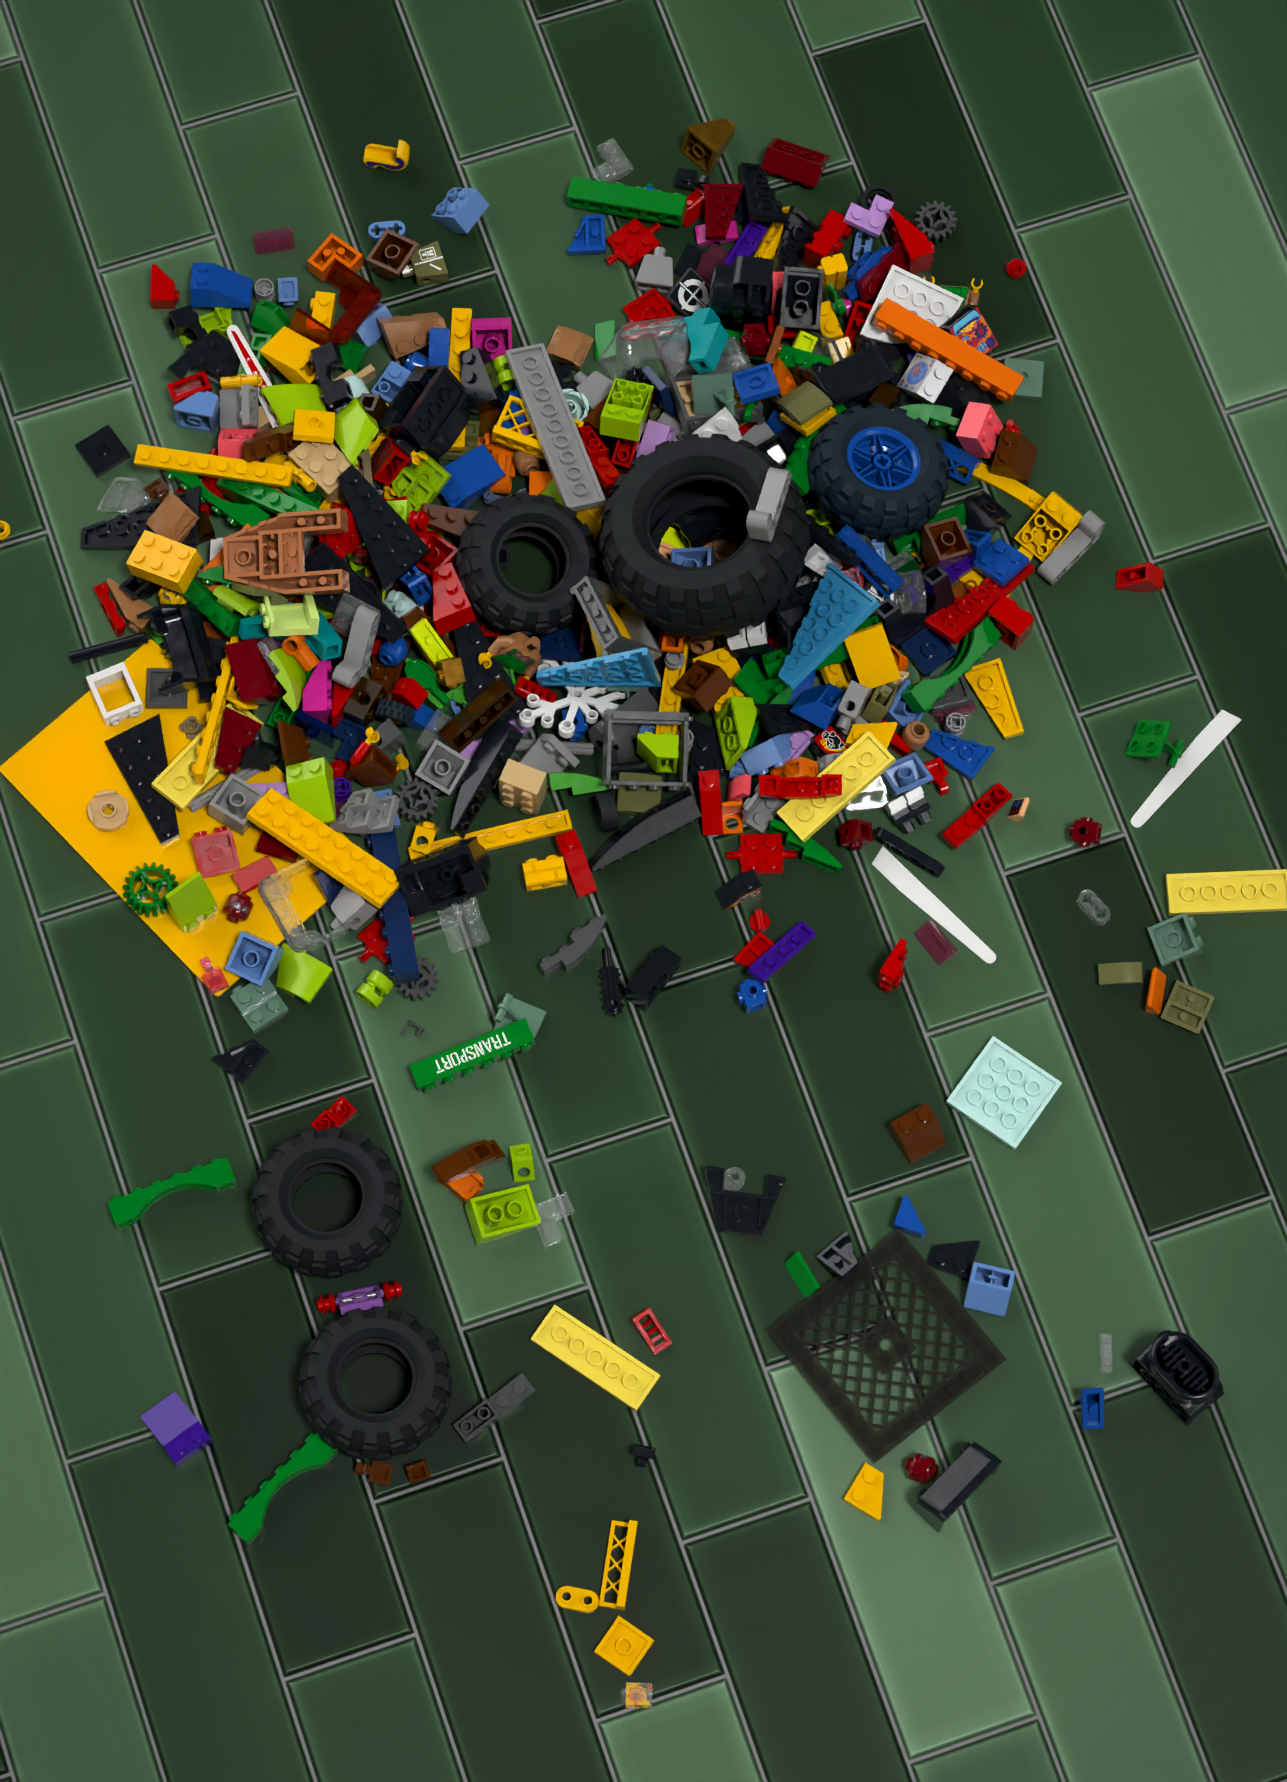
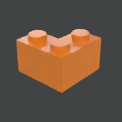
M331 233L307 260L308 272L322 282H325L335 269L352 279L363 266V254Z

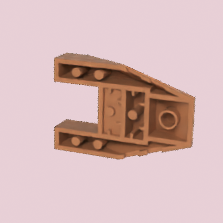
M341 508L280 513L278 516L259 522L251 528H245L224 537V578L285 595L350 593L349 573L347 571L335 569L305 572L304 536L348 533L347 512Z

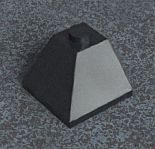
M984 490L967 496L965 499L969 529L990 532L993 536L1012 518V515Z

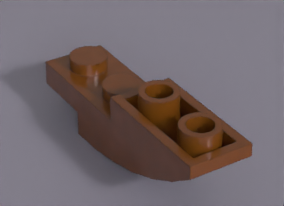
M294 424L254 433L253 438L243 441L245 461L252 462L279 451L286 453L294 450L303 442L293 440Z
M484 1139L453 1153L431 1168L442 1184H446L469 1176L477 1169L500 1162L506 1155L495 1140L487 1142Z

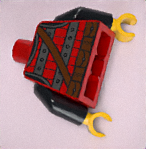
M384 438L381 441V445L372 455V478L382 490H385L384 497L387 500L398 496L394 489L389 486L410 461L411 456L412 462L416 465L423 466L420 458L428 460L426 454L416 453V449L400 438Z

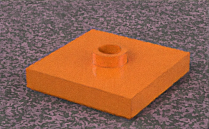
M779 357L775 358L772 370L780 388V395L783 397L796 389L798 383Z

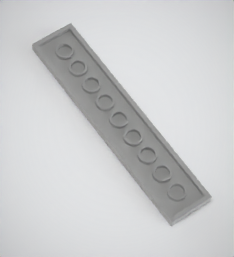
M540 343L505 350L506 360L564 507L567 506L572 511H579L605 505V496L544 344Z

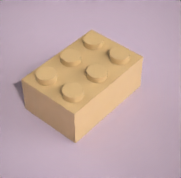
M303 441L288 454L289 461L299 469L302 468L305 474L317 482L315 490L329 504L343 494L337 477L352 464L333 444Z
M508 758L499 778V801L507 807H517L527 815H538L547 792V773Z

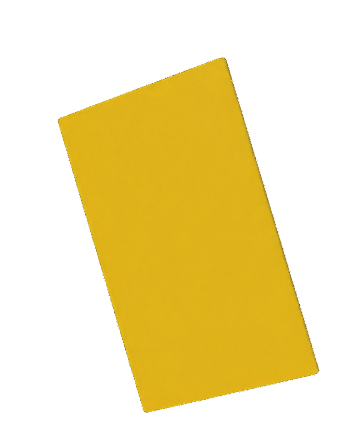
M149 640V643L142 645L124 661L143 704L144 711L140 715L133 718L127 717L117 725L110 724L106 726L89 690L0 766V773L125 903L127 899L123 896V893L126 892L123 890V885L127 884L125 878L131 877L129 874L130 870L137 872L136 866L138 865L142 869L144 868V863L151 867L152 862H155L156 868L163 864L164 870L169 868L171 870L170 875L175 874V881L180 885L199 872L191 838L195 837L194 833L206 830L207 834L215 832L214 828L226 826L208 815L209 804L196 812H192L188 806L184 811L175 806L180 837L161 846L104 741L159 714L169 766L194 740L188 739L187 734L180 731V724L184 723L190 716H195L199 724H203L204 728L208 724L206 716L208 710L212 709L211 702L199 703L197 687L188 689L187 709H146L147 668H174L172 660L165 658V655H161L162 649L153 640ZM125 678L97 689L107 713L135 701ZM240 764V766H239V768L237 769L236 772H238L239 770L243 769L244 766H241V764ZM274 766L270 770L260 769L258 774L245 782L251 785L252 783L287 782L286 775L277 766ZM221 771L200 794L225 780L230 775ZM104 790L116 791L122 797H125L128 802L129 817L127 823L115 831L97 830L90 822L87 808L89 802L97 793ZM108 806L103 813L111 815L114 809H110V806ZM253 822L244 835L232 829L241 869L268 856L280 875L246 893V895L252 898L251 902L254 905L247 921H239L238 924L227 920V915L223 912L229 895L236 894L237 891L241 892L232 877V874L239 870L203 878L217 903L218 910L212 918L204 919L200 922L194 931H187L184 934L170 916L167 907H165L166 913L163 914L161 911H158L157 917L154 916V912L151 913L149 918L146 917V912L141 916L138 915L216 997L221 996L241 978L225 970L241 931L250 932L279 945L327 903L313 876V873L320 870V868L301 855L298 856L295 863L256 852L263 829ZM336 831L340 835L348 839L342 832ZM150 876L148 878L151 880H156L159 877ZM142 880L136 885L134 894L143 886ZM147 884L148 890H150L155 896L154 890L151 889V887H149ZM168 885L159 893L160 899L165 896ZM152 900L142 901L144 903H154Z

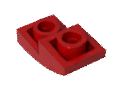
M341 1096L328 1110L325 1109L311 1125L316 1130H326L327 1127L340 1128L358 1110L344 1096Z

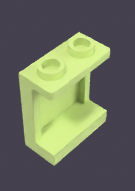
M304 595L303 603L270 604L268 596H263V603H260L259 611L260 615L263 616L264 629L267 628L269 637L318 634L320 618L313 595Z

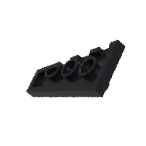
M741 162L739 170L749 220L787 224L789 217L787 213L782 211L783 206L780 201L776 200V193L773 188L769 187V180L763 169H761L760 164Z
M790 206L789 219L787 224L785 223L774 259L773 272H784V266L800 267L803 262L805 245L807 243L811 244L814 239L812 237L813 234L820 229L796 206Z
M760 703L757 705V713L769 736L817 729L819 727L790 712L793 705ZM835 717L830 725L835 726L837 717Z

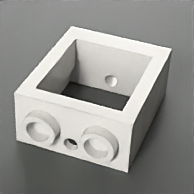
M124 662L86 677L89 689L106 726L110 724L117 725L123 719L136 717L144 711L142 701ZM125 678L135 701L107 713L97 689Z

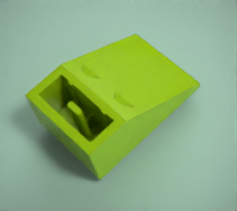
M615 378L601 413L600 434L639 442L654 386Z

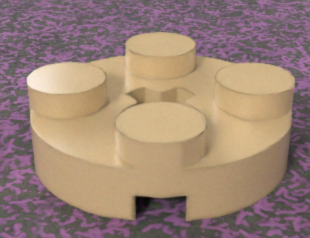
M104 790L97 793L89 802L87 808L90 822L99 831L110 832L118 830L126 825L129 817V806L126 798L113 790ZM108 806H110V809H114L111 815L103 813Z

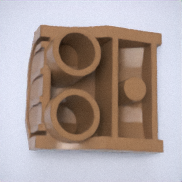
M558 325L546 351L550 361L558 360V362L570 364L572 370L580 371L595 339L568 327Z
M169 491V495L148 518L146 524L158 535L181 543L189 535L199 517L175 494Z

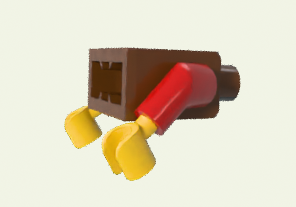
M369 727L365 731L367 739L361 742L350 758L349 769L345 770V777L349 781L358 780L364 787L387 785L388 783L395 782V777L399 770L407 769L409 762L401 753L395 757L396 763H394L376 745L370 746L371 743L379 741L380 736L378 731L374 733L373 728Z

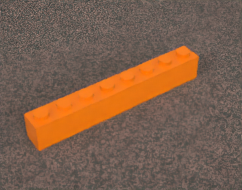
M887 297L874 317L872 324L878 330L886 331L895 340L907 343L914 351H920L928 357L937 359L959 373L963 379L973 381L984 391L992 392L1001 401L1010 403L1022 384L1024 376Z

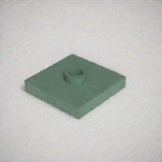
M1005 358V366L1024 376L1022 384L1013 398L1041 400L1044 361Z

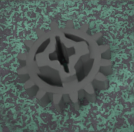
M934 200L932 205L926 202V207L921 205L919 211H916L914 225H917L916 227L927 236L928 241L931 238H934L935 243H937L938 238L945 241L946 236L951 237L952 231L956 230V212H950V205L944 207L943 201L940 205L937 204L936 200Z
M415 778L414 783H411L408 779L407 786L401 784V791H396V795L400 799L397 812L402 811L401 817L408 816L409 822L413 818H416L417 823H419L420 818L427 821V815L433 817V810H438V805L436 804L439 802V797L436 796L438 794L437 789L432 790L433 785H426L425 780L419 783L418 779ZM425 792L429 794L431 800H429V797L425 796ZM420 795V800H418L417 803H415L414 805V801H416ZM403 801L409 805V809L405 807Z
M418 955L417 963L420 980L416 982V985L415 981L405 982V984L410 985L411 989L406 987L404 983L395 984V987H400L398 989L399 994L405 992V999L412 996L413 1001H416V998L419 996L423 1001L425 994L431 997L430 990L436 991L437 986L435 984L439 983V978L435 977L439 975L438 970H433L435 964H428V958L421 961ZM422 967H423L424 969H426V970L429 972V974H428V973H425V972L422 970Z

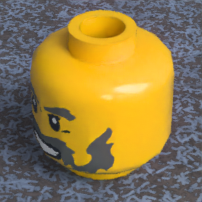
M163 586L158 593L161 604L166 602L171 604H187L189 601L183 594Z

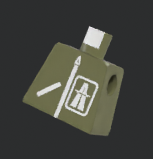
M438 241L417 249L409 261L410 264L406 265L401 273L403 278L414 276L416 284L419 286L449 282L448 270Z

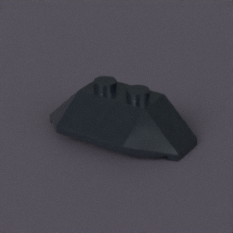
M958 373L946 382L934 405L952 408L950 416L963 418L969 402L990 404L997 397L990 391L982 390L973 381L963 379Z

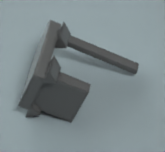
M409 1019L400 1036H403L409 1024L413 1027H418L416 1036H420L425 1028Z

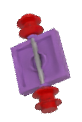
M394 1279L393 1284L390 1285L386 1281L384 1282L383 1291L379 1288V1284L338 1292L336 1300L331 1293H329L328 1298H323L320 1295L317 1305L319 1312H323L324 1316L326 1311L329 1310L335 1314L337 1310L336 1305L340 1306L341 1315H345L346 1312L358 1308L369 1310L374 1309L375 1306L383 1307L382 1297L385 1296V1299L390 1302L391 1297H396L399 1300V1296L403 1295L401 1283H396Z

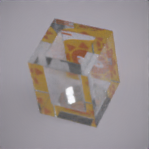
M626 1683V1688L621 1689V1702H625V1708H652V1683Z

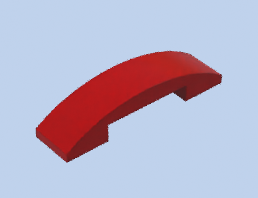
M821 774V777L759 775V796L820 799L842 795V774Z

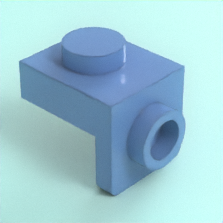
M297 277L277 278L278 302H283V306L295 305V301H299Z

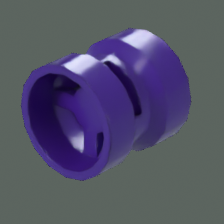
M344 777L334 779L335 801L338 803L347 802L352 794L351 784Z

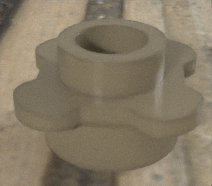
M195 716L188 717L179 726L180 731L185 732L190 740L194 739L195 735L204 728L203 724H199Z

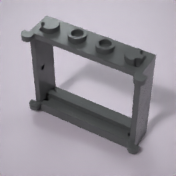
M742 355L720 358L713 372L698 374L691 364L666 368L665 385L669 390L684 430L680 431L682 438L697 430L718 412L689 417L676 382L692 380V375L731 372L733 374L746 370L748 368ZM761 400L755 402V408L753 409L750 421L743 419L746 407L735 409L736 415L733 417L737 424L756 421L758 424H763L765 422V418L762 417L763 405Z
M586 575L575 586L571 587L570 593L576 595L603 647V656L639 648H648L653 661L662 655L647 623L636 616L630 607L628 608L622 603L612 585ZM605 603L618 611L632 640L621 636Z
M604 710L602 784H607L608 789H620V785H628V789H640V785L648 786V790H660L661 786H668V790H680L681 786L691 787V783H687L688 725L689 721H693V717H689V713ZM612 723L680 725L678 782L610 780Z

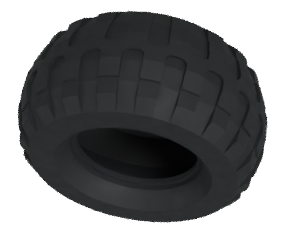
M698 434L685 435L683 440L671 444L668 440L655 446L656 450L648 456L640 455L631 463L630 471L627 474H621L615 482L611 498L607 499L601 521L600 552L606 574L618 598L649 626L653 628L659 627L668 635L676 638H682L686 635L692 636L696 641H710L712 636L722 634L725 635V638L739 635L740 629L749 625L755 628L765 622L768 613L773 609L779 610L788 600L790 590L796 587L805 565V556L809 549L810 535L807 513L795 482L791 479L771 542L750 539L748 534L741 547L727 559L705 567H686L668 560L659 552L661 540L668 528L683 515L708 507L728 509L740 514L747 520L748 512L756 509L768 469L770 467L784 468L766 452L762 453L752 443L742 439L737 442L732 441L728 435L712 434L710 438L699 437Z

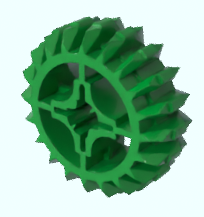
M152 862L151 867L144 863V868L142 869L137 865V872L130 870L129 874L131 877H126L125 882L127 884L123 885V890L126 891L123 893L124 898L127 899L126 904L132 905L131 910L133 912L138 909V915L140 916L144 912H146V917L148 918L153 912L155 917L158 916V911L165 914V907L168 908L166 898L164 896L160 899L159 893L167 885L166 894L179 886L178 882L175 881V874L170 875L171 870L169 868L164 870L163 864L156 868L155 862ZM154 876L159 878L156 880H151L148 877ZM142 880L143 886L134 894L136 885ZM147 884L149 887H151V889L154 890L155 896L150 890H148ZM152 900L154 903H144L142 901Z

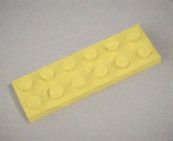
M232 702L225 706L261 723L262 728L264 727V723L248 710L238 709L234 707L235 704ZM224 713L204 785L197 784L195 776L192 775L193 763H197L198 760L197 748L203 742L201 739L202 731L151 783V787L181 811H184L221 772L215 768V761Z
M868 730L816 776L821 777V774H842L841 796L820 799H791L776 813L803 842H806L896 762V759Z
M1287 869L1166 874L1165 876L1169 916L1179 915L1184 912L1188 915L1287 911Z
M556 1305L552 1307L530 1339L537 1346L636 1412L661 1376Z

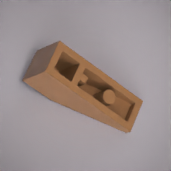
M108 577L106 580L107 586L129 630L135 634L146 632L151 627L150 619H137L136 615L153 607L141 599L133 600L119 589V584Z

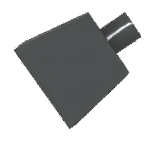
M388 718L374 730V733L378 731L380 739L375 743H371L370 746L376 745L384 754L390 756L408 742L391 719Z

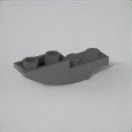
M605 914L601 917H593L588 922V925L583 928L578 927L574 929L570 935L571 945L566 944L554 956L548 955L542 959L540 964L542 975L545 977L561 966L565 972H568L580 963L601 937L606 926L607 917Z
M521 1373L492 1397L485 1399L459 1419L453 1426L464 1441L467 1442L521 1405V1402L534 1393L536 1389L525 1374Z

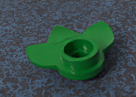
M831 282L825 287L828 299L833 302L831 305L835 314H839L841 317L843 313L847 312L842 297L837 299Z

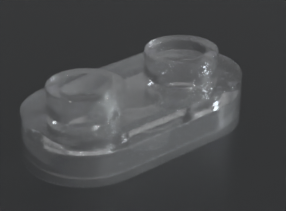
M732 1167L725 1171L723 1189L729 1191L740 1189L745 1183L744 1171L738 1167ZM736 1174L739 1176V1179L733 1180L731 1176Z

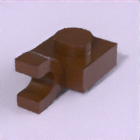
M158 478L146 486L143 491L149 498H160L163 502L168 496L165 490L169 487L165 481Z
M373 1460L372 1466L357 1462L354 1473L369 1475L368 1482L389 1487L394 1464Z

